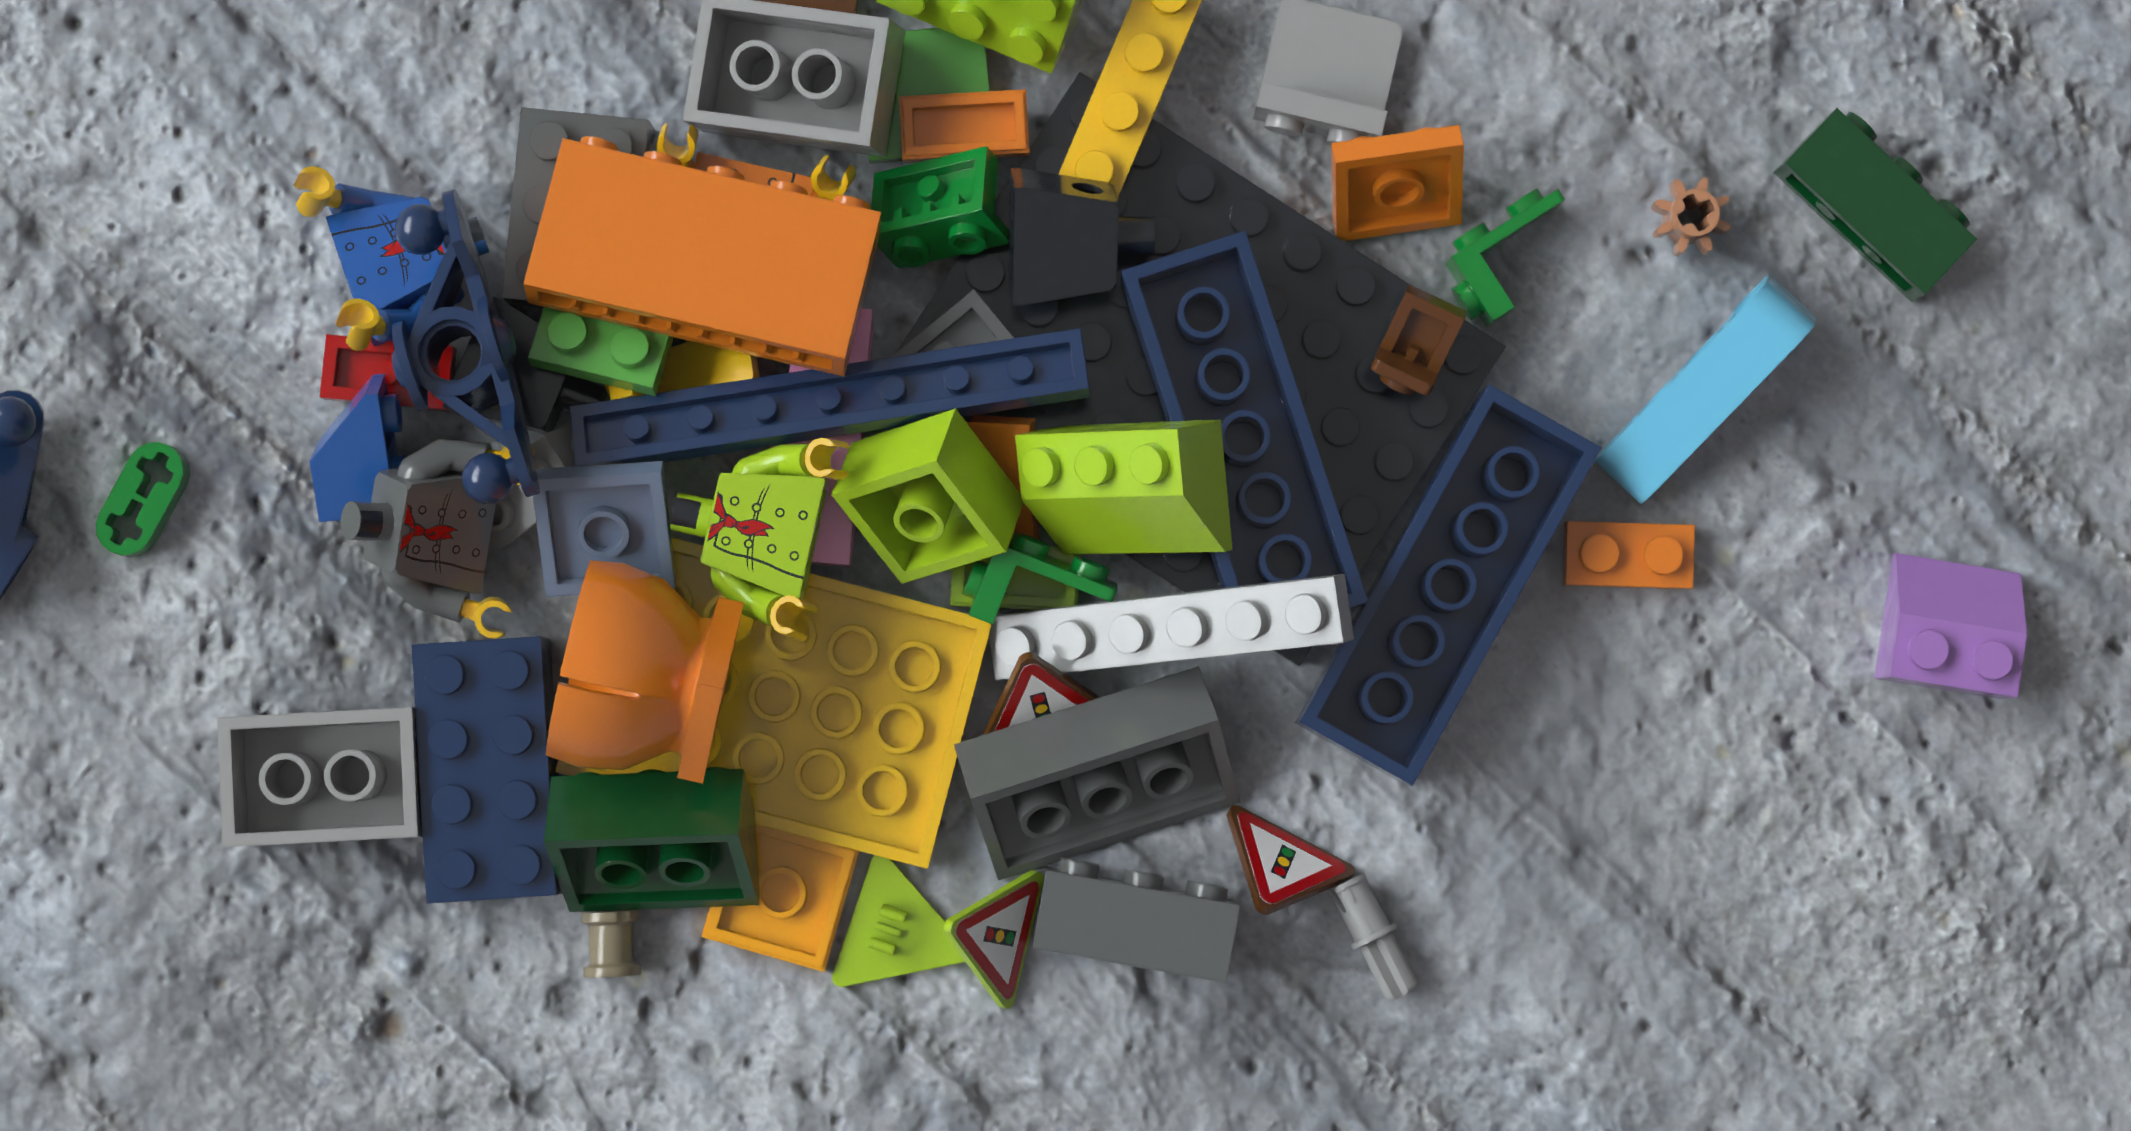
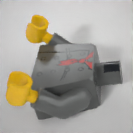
M439 439L403 459L399 468L381 470L374 480L371 502L349 501L346 503L341 514L342 533L347 540H365L363 551L365 560L382 568L384 583L415 609L458 623L463 618L473 620L477 630L487 638H500L505 635V632L497 628L485 626L481 621V616L490 607H498L503 611L512 613L508 603L499 597L492 596L484 598L480 602L470 599V593L481 594L496 503L482 504L471 499L463 487L462 473L468 461L481 453L492 452L501 455L505 459H509L511 456L509 450L504 446L501 450H492L490 443ZM531 445L532 453H533V455H534V448H533V446Z

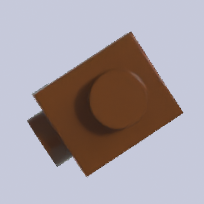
M1409 284L1377 349L1371 370L1380 374L1381 381L1397 392L1412 395L1416 391L1429 396L1435 385L1438 373L1466 318L1467 311Z

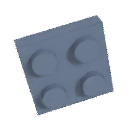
M663 461L536 469L540 494L533 496L546 597L579 595L590 560L625 563L665 579L675 589L676 569Z

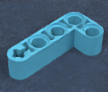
M1768 274L1732 311L1728 320L1609 442L1596 457L1595 462L1637 502L1642 504L1804 339L1814 327L1816 316L1771 274Z

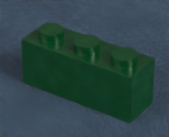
M1836 108L1816 126L1773 173L1912 302L1925 295L1971 247L1977 238L1967 230L1970 222L1960 209L1945 199H1941L1938 203L1920 186L1923 182V177L1913 165L1900 156H1894L1891 159L1874 143L1877 135L1866 121L1852 112L1844 115Z

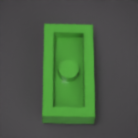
M544 307L528 359L533 367L656 397L674 337Z

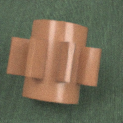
M1703 177L1695 185L1694 189L1687 191L1684 184L1679 179H1675L1669 184V191L1674 200L1672 202L1664 199L1656 200L1651 205V209L1655 213L1663 215L1662 225L1652 235L1654 238H1661L1667 235L1674 241V256L1678 257L1688 245L1694 243L1698 251L1705 255L1713 250L1712 241L1708 233L1726 234L1731 229V225L1728 222L1719 219L1720 209L1730 199L1728 196H1720L1715 199L1712 194L1707 192L1708 178ZM1685 207L1689 211L1699 208L1704 218L1696 226L1693 223L1682 226L1678 220V215L1685 210Z

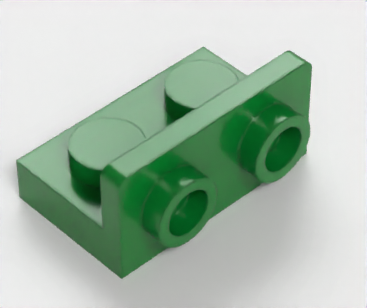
M988 146L874 173L871 210L881 212V229L877 246L897 268L920 267L928 262L963 254H977L985 249L1009 243V229L994 213L998 159Z

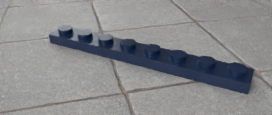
M1081 328L849 363L845 377L810 369L656 393V397L641 395L569 406L576 467L654 461L671 462L900 427L955 408L962 417L1090 398L1091 393Z

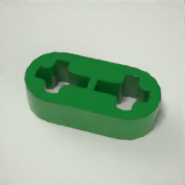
M160 442L146 443L132 453L97 517L95 524L96 535L103 547L112 553L126 557L140 556L150 551L160 537L188 485L190 467L183 453L175 447ZM164 455L168 456L166 468L173 473L172 480L168 484L158 481L154 484L148 497H145L143 493L151 480V475L143 470L148 460L159 462L163 459ZM140 502L143 506L136 517L135 524L143 529L142 534L138 540L126 538L121 545L118 542L121 532L113 526L114 521L118 516L129 518Z

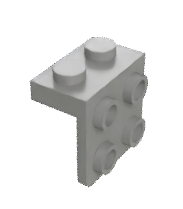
M1283 0L1278 9L1253 119L1265 122V129L1282 135L1300 137L1302 132L1305 131L1326 136V142L1330 145L1334 142L1348 141L1362 136H1382L1388 112L1385 111L1403 35L1401 26L1395 21L1311 1Z

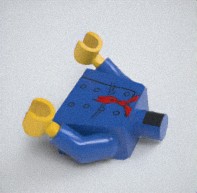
M316 166L304 168L293 185L299 190L305 189L311 192H303L296 203V207L306 217H315L323 211L325 206L329 207L332 215L327 216L326 220L353 299L343 304L335 322L341 328L352 326L346 343L351 349L361 351L367 348L370 342L377 346L393 341L392 324L401 321L406 322L411 333L451 239L450 235H447L441 246L432 253L415 255L405 251L399 245L395 237V222L400 213L411 205L426 204L432 206L429 199L374 191L341 183L335 185L333 177L323 168ZM477 216L468 219L479 256L489 253L490 251ZM462 285L455 304L461 302L465 297Z

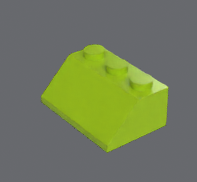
M1221 419L1064 425L1015 435L1021 500L1064 554L1227 552L1232 550Z

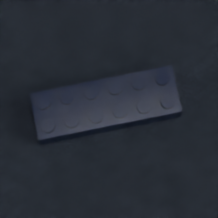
M1246 231L1122 270L1120 282L1166 421L1221 419L1232 539L1231 551L1210 552L1221 588L1345 574L1349 608H1355L1367 603L1368 599Z
M1490 384L1480 391L1366 595L1368 602L1359 607L1351 621L1354 640L1339 643L1295 723L1406 786H1413L1602 447Z

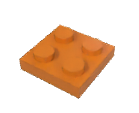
M1460 125L1440 128L1425 127L1412 132L1376 137L1362 136L1348 141L1331 143L1332 218L1335 236L1340 240L1348 241L1462 224L1464 142Z

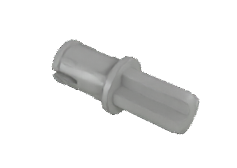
M1365 873L1329 890L1328 893L1332 897L1338 911H1340L1355 942L1350 945L1352 950L1360 948L1384 997L1389 1001H1394L1414 991L1418 987V981L1392 933L1398 927L1396 923H1389L1373 894L1374 892L1367 881Z

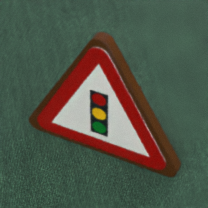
M1026 652L1019 656L983 734L998 731L1101 697L1033 652Z
M1231 806L1226 815L1255 909L1263 915H1269L1345 883L1355 873V869L1350 863L1241 806Z

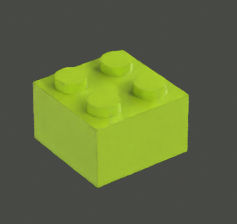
M956 408L852 442L841 468L843 471H848V475L843 480H836L831 496L901 584L1007 552L1024 503L1021 500L1020 492Z

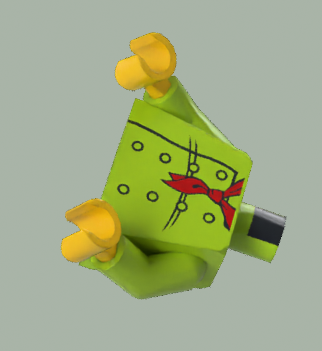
M819 438L810 444L778 445L742 458L734 466L732 473H720L714 500L678 492L672 511L670 530L705 537L701 563L711 567L710 577L712 585L726 599L743 602V615L770 625L777 632L798 641H805L808 635L798 632L795 628L798 614L804 610L815 614L818 612V607L805 601L804 598L829 482L825 478L843 480L848 475V471L832 469L830 462L831 455L836 449H849V444L844 441Z

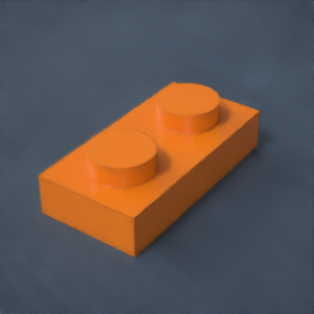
M1564 522L1563 586L1693 589L1695 525Z

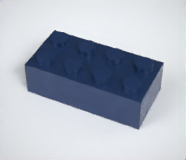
M535 636L411 645L426 904L562 894L544 844L551 777L559 776L555 772L558 760L545 755L554 705L550 638Z

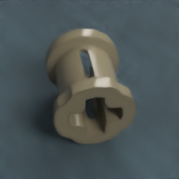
M639 910L582 912V923L588 925L590 962L589 965L583 967L584 977L604 978L641 975V964L636 963L634 959L633 923L639 920Z

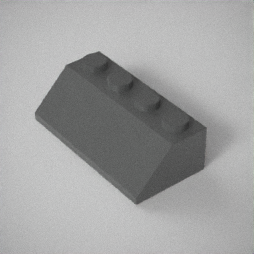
M1199 666L954 744L969 797L998 880L1060 861L1061 857L1070 858L1241 803L1219 719Z

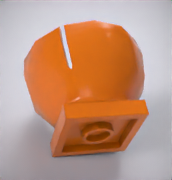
M590 560L581 586L560 676L569 678L568 684L558 682L545 755L579 768L625 770L673 751L679 754L681 758L677 778L703 784L744 603L718 597L713 616L711 618H701L665 579L625 563Z

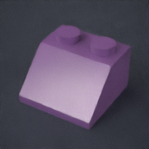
M1893 553L1874 679L1996 699L2018 698L2027 640L2021 573Z

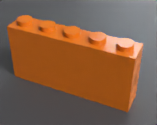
M585 136L580 139V142L562 138L523 283L529 304L845 377L880 236L881 212L871 210L870 204L851 196H835L833 201L810 196L805 188L787 181H772L770 186L745 181V177L741 173L727 167L709 166L706 171L681 166L682 163L679 159L662 152L647 151L643 157L618 151V147L614 143L598 137Z

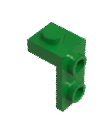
M1537 188L1508 206L1506 211L1511 219L1494 230L1490 231L1483 222L1452 242L1457 253L1452 255L1445 264L1457 282V285L1451 288V291L1459 307L1467 311L1466 316L1471 321L1479 316L1487 328L1506 316L1514 308L1511 300L1482 255L1557 209L1565 200L1559 189L1543 197Z
M1014 532L1007 552L990 557L988 563L982 560L974 562L962 594L973 598L969 616L993 625L1016 565L1109 602H1113L1118 591L1117 583L1107 579L1110 569L1084 557L1074 556L1071 564L1047 555L1050 549V545L1026 534Z

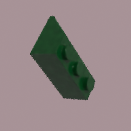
M706 768L703 784L677 778L678 771L664 772L656 769L626 774L601 775L595 772H582L575 776L551 777L544 844L569 912L759 905L760 888L754 804L744 769Z

